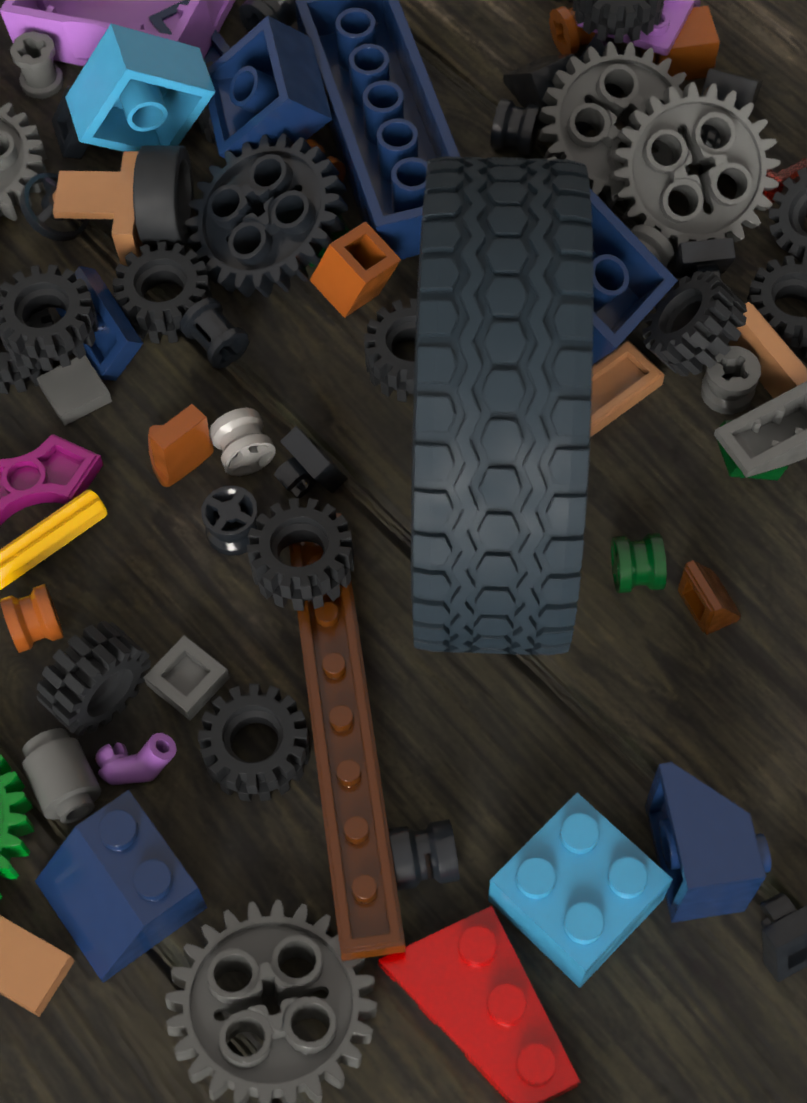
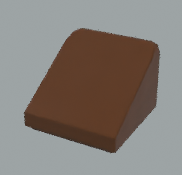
M695 560L687 562L683 570L678 592L701 631L708 635L739 621L741 614L715 572Z

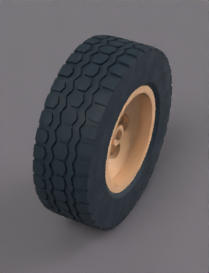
M441 157L428 160L419 254L413 408L411 596L414 648L431 652H449L450 649V652L523 655H555L569 651L576 620L581 578L592 405L593 233L590 184L587 167L584 163L565 159L548 161V159L535 158L526 159L525 161V158L487 157V159L480 157H465V159L461 157Z

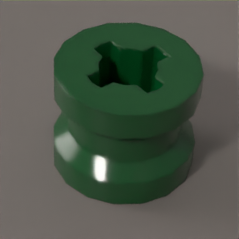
M660 533L647 534L642 540L631 541L626 536L612 537L611 565L617 593L631 592L635 586L646 585L650 590L665 589L667 564L664 543Z

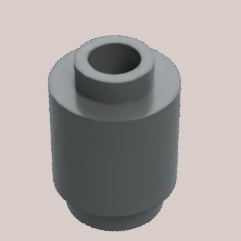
M63 728L50 729L31 738L22 749L25 756L22 767L44 816L51 820L60 819L62 823H72L89 815L94 810V802L100 797L102 790L78 739L70 737L68 731Z

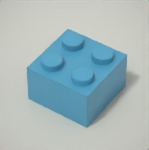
M111 23L67 93L66 101L79 142L122 152L139 151L141 146L145 145L178 146L216 91L199 47Z
M576 793L490 880L488 901L570 980L581 988L663 901L672 878L579 793Z

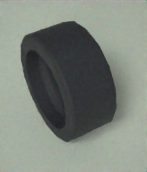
M141 146L136 157L133 179V208L139 238L145 245H157V242H167V245H175V243L184 245L187 243L186 240L191 233V230L185 225V221L193 217V209L188 204L189 201L194 200L193 174L189 153L185 146Z

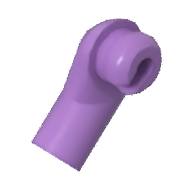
M156 733L150 737L137 754L129 756L126 746L122 743L116 742L113 748L109 744L104 745L97 751L95 756L96 763L101 768L98 771V775L110 785L151 782L175 756L177 751L176 743L170 736Z

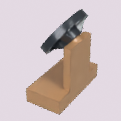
M123 151L120 172L59 171V175L41 173L33 176L23 187L20 194V207L25 219L39 234L55 241H70L77 238L86 229L90 219H113L111 235L120 264L127 266L125 256L131 251L137 257L142 256L140 246L144 245L137 232L133 208L134 168L139 151ZM43 183L46 191L41 200L43 212L36 216L30 206L29 191L33 185ZM49 218L57 221L77 219L81 221V224L74 231L61 232L46 226L44 222Z

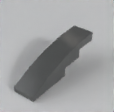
M807 381L715 429L714 436L746 478L807 458Z

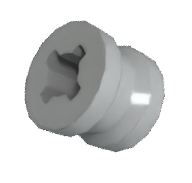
M239 408L227 412L217 418L209 429V436L213 445L223 452L221 462L225 472L231 476H244L257 472L267 466L276 454L272 439L262 433L264 427L263 420L255 409Z

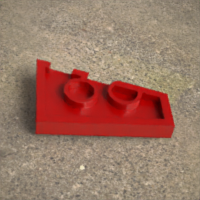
M492 906L406 946V952L389 954L378 959V966L394 982L396 981L418 1004V1008L434 1025L437 1024L462 1050L469 1062L508 1103H546L579 1086L580 1080Z

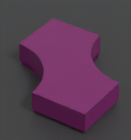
M54 434L48 437L37 449L25 455L0 459V527L9 517L26 507L40 503L67 504L88 489L104 465L101 456Z

